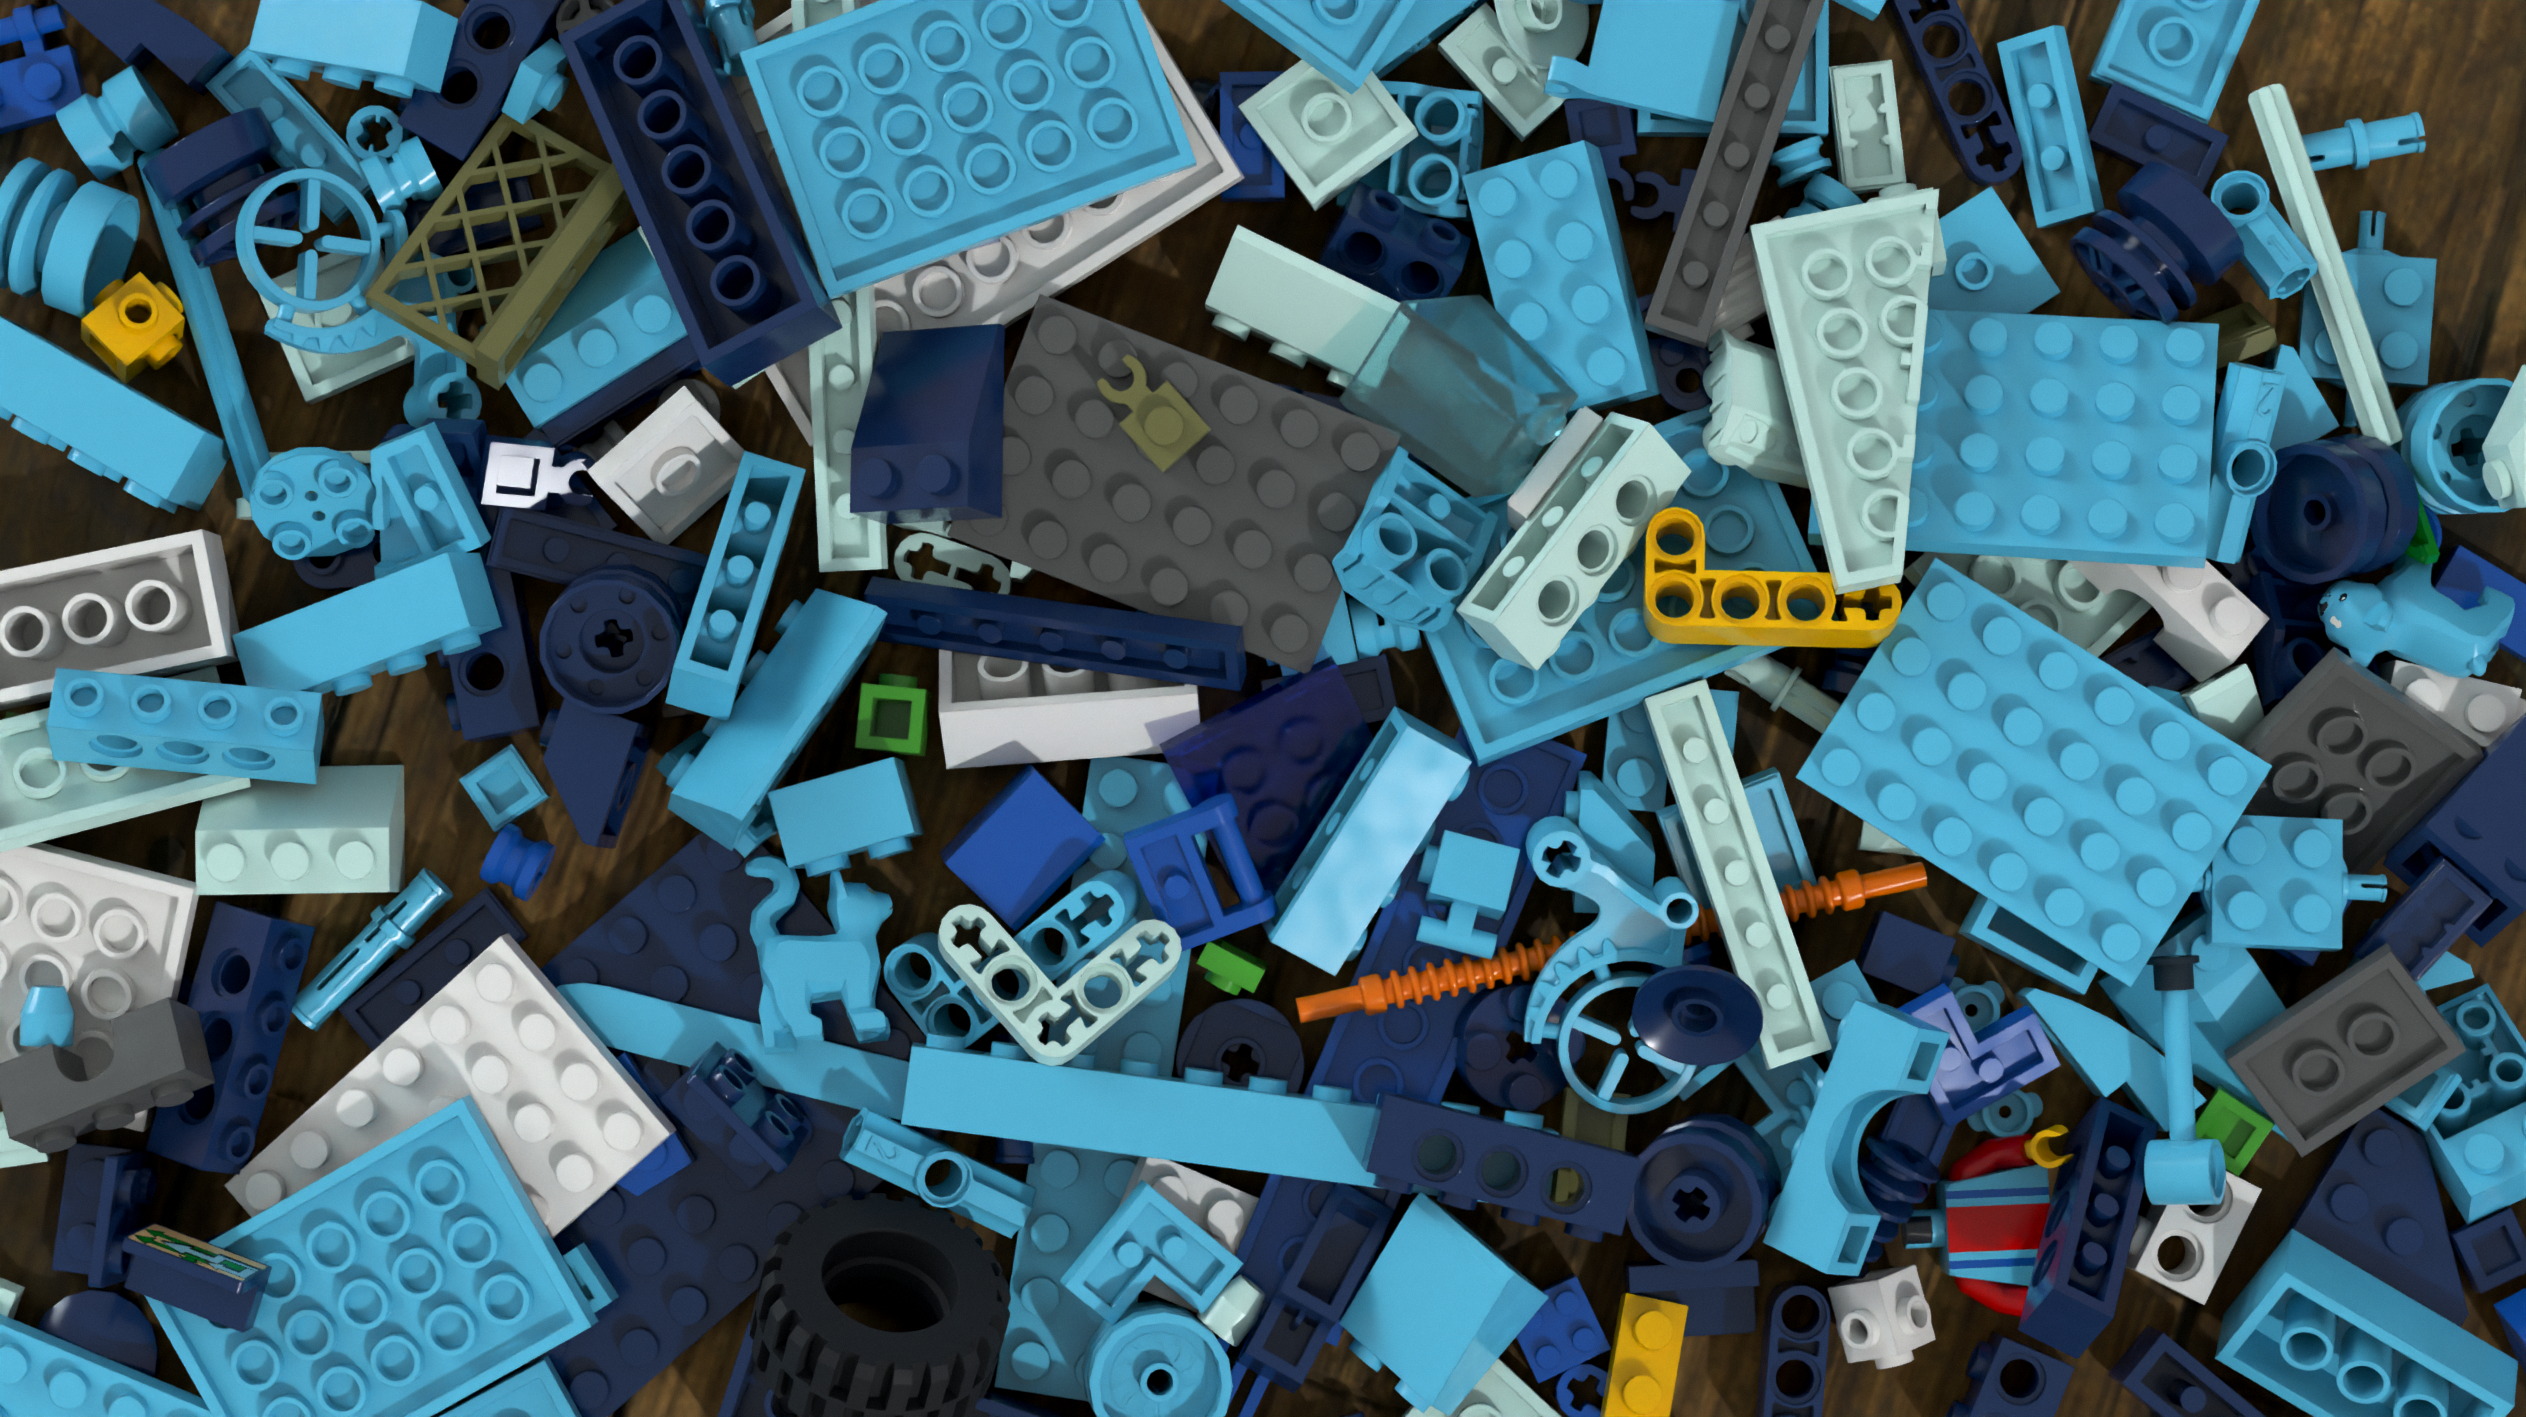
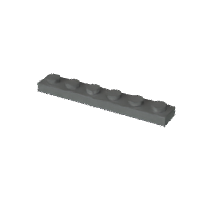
M1756 0L1644 322L1645 330L1705 349L1825 0Z

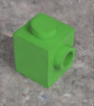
M880 674L879 685L861 684L855 748L864 751L926 756L932 693L926 689L917 688L918 677Z

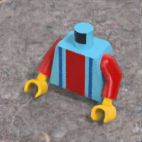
M2054 1125L2038 1132L2035 1136L2021 1134L1987 1139L1955 1161L1949 1171V1178L1941 1179L1936 1183L1937 1209L1914 1210L1910 1219L1906 1223H1901L1904 1248L1939 1247L1940 1270L1954 1277V1282L1960 1292L1997 1313L2021 1317L2050 1205L2048 1168L2058 1167L2071 1161L2074 1157V1154H2067L2065 1156L2055 1155L2049 1148L2048 1140L2050 1137L2060 1136L2069 1132L2068 1129L2063 1125Z

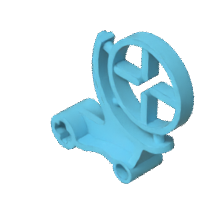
M303 168L290 170L259 185L249 195L241 208L236 224L235 243L238 259L247 279L263 297L279 306L277 316L267 321L264 327V334L280 343L299 350L328 355L359 352L375 347L396 336L405 337L411 341L415 350L414 385L406 393L403 403L404 415L409 425L418 429L427 418L476 420L482 406L481 393L475 382L466 375V362L368 306L362 294L372 280L378 266L380 239L385 240V270L409 238L407 224L402 212L399 209L387 210L383 215L382 223H377L369 204L356 188L341 177L319 169ZM301 182L299 229L303 233H309L319 227L321 187L339 197L352 212L358 224L361 240L325 235L314 241V247L318 251L361 257L360 266L353 281L342 293L332 299L316 301L318 255L313 249L298 255L296 296L289 294L275 284L260 264L254 243L292 247L303 240L302 234L298 231L254 225L256 215L263 201L274 189L282 184ZM430 252L432 259L442 258V256ZM422 253L418 255L414 262L423 261ZM472 267L435 274L441 299L457 297L459 294L470 291L476 284ZM427 276L400 280L389 294L405 305L433 301ZM349 303L358 314L348 322L334 327L312 328L292 323L295 312L304 314L321 313ZM456 312L445 314L448 330L458 335ZM437 316L428 317L438 323ZM437 397L438 401H446L447 408L438 407Z
M1560 816L1544 817L1532 826L1525 842L1527 855L1539 879L1549 886L1565 887L1594 900L1598 904L1599 912L1591 925L1582 929L1563 943L1541 970L1528 1000L1524 1019L1523 1039L1525 1042H1531V1044H1541L1542 1038L1555 1039L1558 1059L1567 1081L1575 1092L1591 1105L1616 1114H1638L1654 1110L1671 1101L1684 1089L1694 1074L1697 1065L1684 1064L1668 1059L1652 1050L1643 1040H1638L1635 1043V1049L1641 1058L1674 1071L1675 1074L1664 1085L1648 1094L1632 1098L1612 1097L1629 1061L1625 1049H1615L1594 1090L1578 1077L1571 1066L1568 1052L1569 1036L1571 1029L1575 1028L1611 1045H1618L1621 1042V1036L1615 1027L1580 1012L1600 994L1620 987H1640L1652 976V974L1640 971H1617L1611 973L1608 964L1622 961H1640L1657 964L1666 968L1691 965L1682 958L1686 930L1695 923L1698 917L1699 908L1697 901L1686 883L1677 877L1669 876L1662 878L1655 884L1653 889L1635 882L1617 869L1602 853L1588 845L1575 823L1568 818ZM1563 840H1565L1571 851L1570 855L1567 857L1558 854L1553 862H1550L1545 852L1547 846L1558 849ZM1682 899L1681 903L1677 906L1668 907L1669 903L1673 900ZM1593 970L1596 978L1585 984L1572 996L1561 1014L1559 1023L1545 1022L1552 1006L1561 993L1579 977ZM1631 1016L1627 1024L1628 1030L1633 1037H1639Z

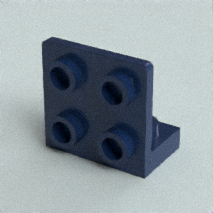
M716 1041L661 1095L659 1100L751 1190L772 1169L781 1174L791 1164L809 1131L802 1125L804 1118L801 1112L788 1098L781 1094L773 1096L755 1079L758 1076L757 1070L746 1056L734 1048H730L727 1051Z
M77 1141L75 1145L68 1148L52 1270L88 1274V1286L103 1288L127 1280L134 1255L121 1250L126 1235L142 1227L144 1205H150L155 1196L158 1172L155 1166H150L152 1152L145 1149Z

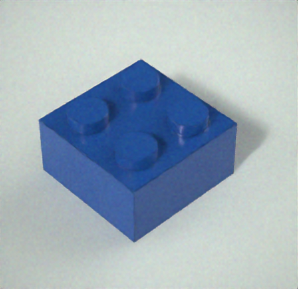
M1574 1272L1540 1288L1549 1298L1516 1336L1538 1384L1611 1349Z

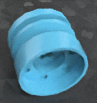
M31 157L18 162L6 176L0 187V288L6 289L10 286L12 292L26 298L35 295L41 290L44 304L83 319L95 309L92 301L98 293L114 280L121 279L123 281L139 233L140 208L138 199L93 180L78 189L75 175L60 168L52 171L51 166Z
M2477 378L2461 380L2459 382L2437 383L2413 393L2396 410L2404 437L2403 440L2389 447L2399 453L2413 474L2422 503L2428 506L2435 514L2497 513L2510 510L2500 509L2498 500L2494 499L2486 488L2482 473L2483 465L2486 463L2482 445L2514 382L2504 378ZM2461 440L2463 452L2457 453L2453 457L2451 444H2456Z

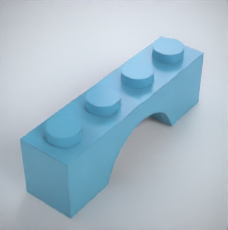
M1854 999L1851 1010L1843 1017L1838 1027V1044L1828 1071L1823 1074L1815 1088V1105L1805 1132L1798 1137L1791 1153L1792 1166L1783 1190L1770 1207L1768 1215L1769 1227L1763 1243L1825 1274L1859 1276L1881 1218L1880 1213L1874 1208L1864 1193L1859 1179L1857 1158L1862 1134L1873 1115L1888 1102L1906 1095L1928 1094L1951 1033L1887 1004Z

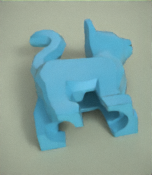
M770 854L755 856L748 861L744 870L747 875L769 878L774 886L772 892L763 898L752 911L750 934L757 948L763 984L759 1016L765 1055L797 1051V1039L824 1040L822 1020L812 1014L811 1006L812 1003L841 1000L844 1004L855 1038L859 1044L887 1041L890 1036L889 1020L885 1017L884 1012L876 1009L875 997L881 971L876 935L882 922L893 911V903L889 894L874 891L866 883L844 882L839 870L832 871L830 875V895L827 903V912L836 934L824 936L780 935L776 922L795 904L800 883L794 868H788L787 861L784 858Z

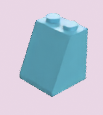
M1420 1192L1404 1214L1339 1324L1355 1337L1348 1347L1363 1362L1376 1372L1385 1364L1401 1378L1394 1389L1422 1413H1425L1431 1405L1450 1416L1549 1297L1456 1216L1423 1192Z

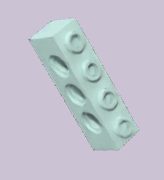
M1610 412L1456 611L1500 657L1538 671L1545 660L1557 651L1562 638L1583 611L1595 602L1600 589L1621 562L1633 553L1637 547L1638 540L1648 529V524L1654 515L1671 504L1677 490L1692 471L1651 423Z

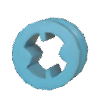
M369 105L359 109L351 117L347 126L346 139L350 149L362 160L377 154L385 157L387 162L393 160L391 155L398 151L400 143L409 140V133L397 123L399 117L393 111L383 106ZM376 121L381 127L385 128L387 122H390L393 129L386 134L389 146L380 151L371 144L368 151L365 150L363 143L370 138L366 127Z
M1821 136L1802 140L1772 154L1769 164L1770 166L1778 167L1780 170V177L1776 180L1779 188L1812 178L1816 172L1822 173L1833 166L1830 158H1823L1820 155V146L1824 144Z

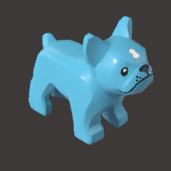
M2406 554L2401 555L2393 563L2392 569L2395 573L2386 576L2376 586L2370 583H2356L2346 579L2337 581L2327 589L2318 604V615L2326 627L2328 639L2339 646L2349 649L2351 658L2365 668L2368 667L2376 654L2386 650L2396 657L2411 661L2445 676L2461 679L2471 674L2482 676L2486 672L2487 662L2497 652L2499 639L2506 636L2515 610V603L2512 597L2489 586H2486L2478 597V603L2481 606L2464 610L2450 598L2439 593L2431 585L2432 563L2424 565Z

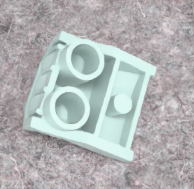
M1720 328L1709 338V351L1713 352L1710 355L1712 363L1705 369L1703 374L1704 389L1712 399V405L1709 409V413H1712V420L1705 426L1702 434L1703 445L1708 455L1720 464L1728 466L1738 465L1753 477L1810 489L1776 350L1734 338L1727 330Z

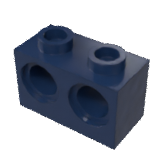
M1358 181L1327 233L1317 263L1412 308L1411 320L1428 328L1462 273L1471 238L1459 233L1452 224L1445 220L1430 218L1404 205L1394 194L1382 189H1373ZM1358 232L1372 234L1376 239L1364 237ZM1415 261L1426 262L1433 267H1423Z
M1992 1330L1988 1342L1978 1341L1970 1355L1965 1375L1972 1378L1963 1402L1954 1400L1945 1417H2054L2075 1367L2063 1360ZM2012 1360H2025L2030 1371L2027 1384L2017 1392H2005L2000 1383V1374L2003 1367Z

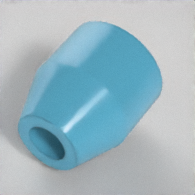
M31 986L20 1014V1045L43 1047L52 1043L58 1047L72 1046L74 1038V1010L65 986Z

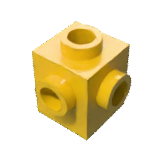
M141 272L136 274L127 283H124L121 279H116L108 284L92 301L95 309L81 319V339L124 384L128 383L148 365L154 370L161 368L183 346V343L179 340L183 337L185 318L181 314L185 311L183 304L167 285L160 281L153 285Z

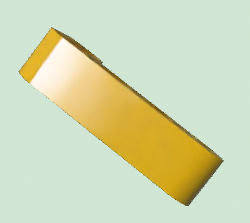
M1666 508L1655 514L1648 524L1644 548L1643 619L1649 633L1661 642L1706 645L1872 648L1878 647L1896 627L1901 611L1902 599L1900 591L1895 584L1835 595L1830 573L1705 570V532L1703 524L1697 515L1684 508ZM1677 534L1686 538L1691 548L1684 554L1671 555L1661 550L1657 542L1665 535ZM1673 595L1684 599L1691 610L1682 617L1672 618L1662 614L1657 608L1656 603L1666 596ZM1733 597L1745 598L1752 603L1756 612L1749 618L1735 619L1725 613L1722 603ZM1795 599H1808L1818 606L1821 615L1810 621L1798 620L1791 615L1787 605ZM1836 600L1842 601L1839 613L1842 614L1840 621H1832ZM1862 602L1873 603L1875 613L1879 614L1878 620H1866L1865 610L1860 608Z

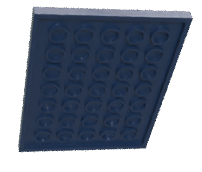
M699 833L540 969L541 972L555 988L560 985L574 983L611 986L761 1024L759 1005L763 984L757 948L750 934L752 911L763 898L772 892L774 886L769 878L749 876L744 870L747 862L755 856L773 854L765 844H762L744 858L735 848L730 851L705 833ZM800 886L795 904L776 922L780 935L824 936L836 934L833 924ZM880 980L877 986L875 1006L876 1009L884 1012L885 1017L889 1020L890 1036L887 1041L859 1044L847 1016L846 1008L841 1000L812 1003V1014L822 1020L825 1041L909 1062L913 1042L926 1044L927 1037ZM606 1046L615 1058L627 1052ZM629 1052L658 1100L689 1068ZM764 1086L773 1096L781 1094L799 1109L804 1118L802 1125L809 1132L791 1164L781 1174L772 1169L750 1190L659 1100L695 1158V1161L639 1196L615 1184L553 1239L562 1256L584 1242L619 1297L594 1313L599 1321L595 1325L529 1361L527 1364L530 1365L548 1355L581 1416L609 1417L759 1288L768 1250L774 1246L776 1236L785 1225L794 1220L797 1221L799 1214L818 1204L826 1209L828 1201L837 1197L851 1194L853 1200H862L867 1193H870L884 1181V1179L854 1166L838 1156L842 1147L843 1136L852 1118L861 1110ZM890 1118L901 1124V1120ZM905 1125L930 1138H934L942 1131Z

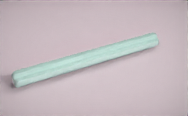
M2282 84L2262 87L2249 95L2248 103L2291 228L2317 261V273L2309 281L2361 433L2364 436L2378 438L2388 446H2392L2403 440L2404 432L2286 89Z

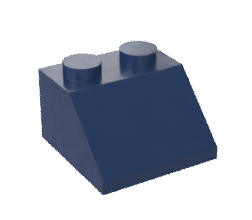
M564 698L561 709L552 708L544 722L539 741L540 745L547 747L543 761L582 842L594 847L615 849L656 728L615 714H595L569 703Z

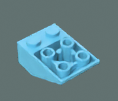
M2488 983L2437 1007L2466 1047L2467 1051L2445 1064V1066L2458 1073L2462 1081L2426 1132L2413 1124L2416 1132L2425 1137L2431 1164L2467 1225L2526 1198V1042Z

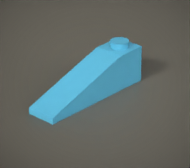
M2197 907L2167 930L2151 957L2199 955L2200 962L2193 963L2194 989H2188L2193 1075L2215 1089L2218 1085H2221L2269 1116L2227 1062L2224 1051L2285 1011L2286 1008L2246 948L2206 946V912L2204 907ZM2145 965L2131 987H2128L2109 974L2099 979L2096 983L2134 1034L2165 1053L2161 991L2154 990L2153 965ZM2275 1123L2271 1130L2290 1143Z

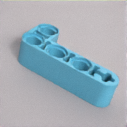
M1117 870L1103 871L1074 889L1014 936L1013 940L1046 977L1053 982L1134 918L1138 913L1141 903L1140 891L1135 881L1127 874ZM1106 894L1109 895L1114 905L1088 924L1081 914L1096 904L1101 897ZM1046 928L1057 929L1065 936L1068 944L1066 956L1056 955L1048 949L1044 939ZM933 932L920 933L894 948L887 956L884 964V979L891 992L926 1037L927 1033L965 1037L966 1048L1000 1022L944 960L938 948V934ZM999 948L990 958H986L974 970L981 974L992 958L1004 952ZM911 952L922 954L928 960L932 973L930 980L919 978L913 972L910 966ZM1011 969L1019 980L1018 993L1005 991L999 985L995 975L991 981L992 988L996 995L1003 1000H1019L1029 991V984L1025 975L1017 970ZM950 1003L958 1004L968 1012L971 1020L970 1030L959 1029L952 1023L948 1010Z

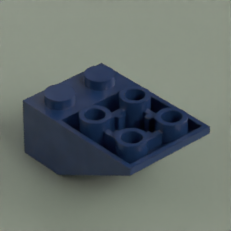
M2526 713L2482 751L2484 758L2387 852L2383 862L2385 867L2410 887L2441 854L2493 899V902L2464 932L2481 948L2526 910Z

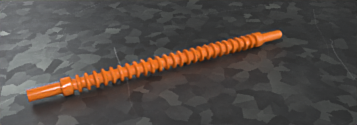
M1922 862L1859 875L1857 870L1850 869L1837 872L1834 881H1829L1826 876H1820L1818 884L1811 886L1808 880H1802L1800 888L1794 890L1790 884H1784L1779 895L1789 920L1797 922L1800 913H1806L1809 918H1815L1817 910L1824 909L1826 914L1831 915L1834 913L1835 906L1840 905L1844 911L1864 907L1866 899L1927 886V876ZM1697 903L1699 908L1698 917L1695 923L1686 930L1685 946L1691 945L1692 937L1699 936L1701 941L1707 942L1709 941L1710 933L1717 932L1719 937L1722 938L1712 906L1709 909H1704L1702 904ZM1570 931L1569 938L1575 935L1577 932ZM1554 934L1551 936V943L1542 944V941L1536 938L1533 940V947L1525 948L1522 943L1518 942L1515 944V951L1507 952L1505 947L1500 946L1497 948V955H1494L1491 960L1482 957L1471 960L1469 955L1463 954L1461 962L1458 964H1453L1451 959L1445 958L1443 966L1435 968L1432 962H1427L1425 970L1422 972H1417L1414 966H1409L1407 974L1404 976H1399L1396 970H1391L1389 978L1382 979L1377 973L1362 976L1358 979V985L1295 998L1300 1023L1364 1010L1368 1016L1385 1013L1388 1010V1004L1395 1003L1397 1008L1402 1009L1405 1006V1000L1413 999L1415 1004L1420 1005L1423 1002V996L1431 995L1433 1000L1439 1001L1441 993L1444 991H1449L1452 997H1457L1459 989L1462 987H1467L1470 993H1475L1478 984L1485 983L1488 989H1493L1495 981L1498 979H1503L1506 985H1511L1513 977L1516 975H1521L1524 981H1529L1530 973L1538 971L1540 974L1549 958L1568 939L1560 940L1559 936Z

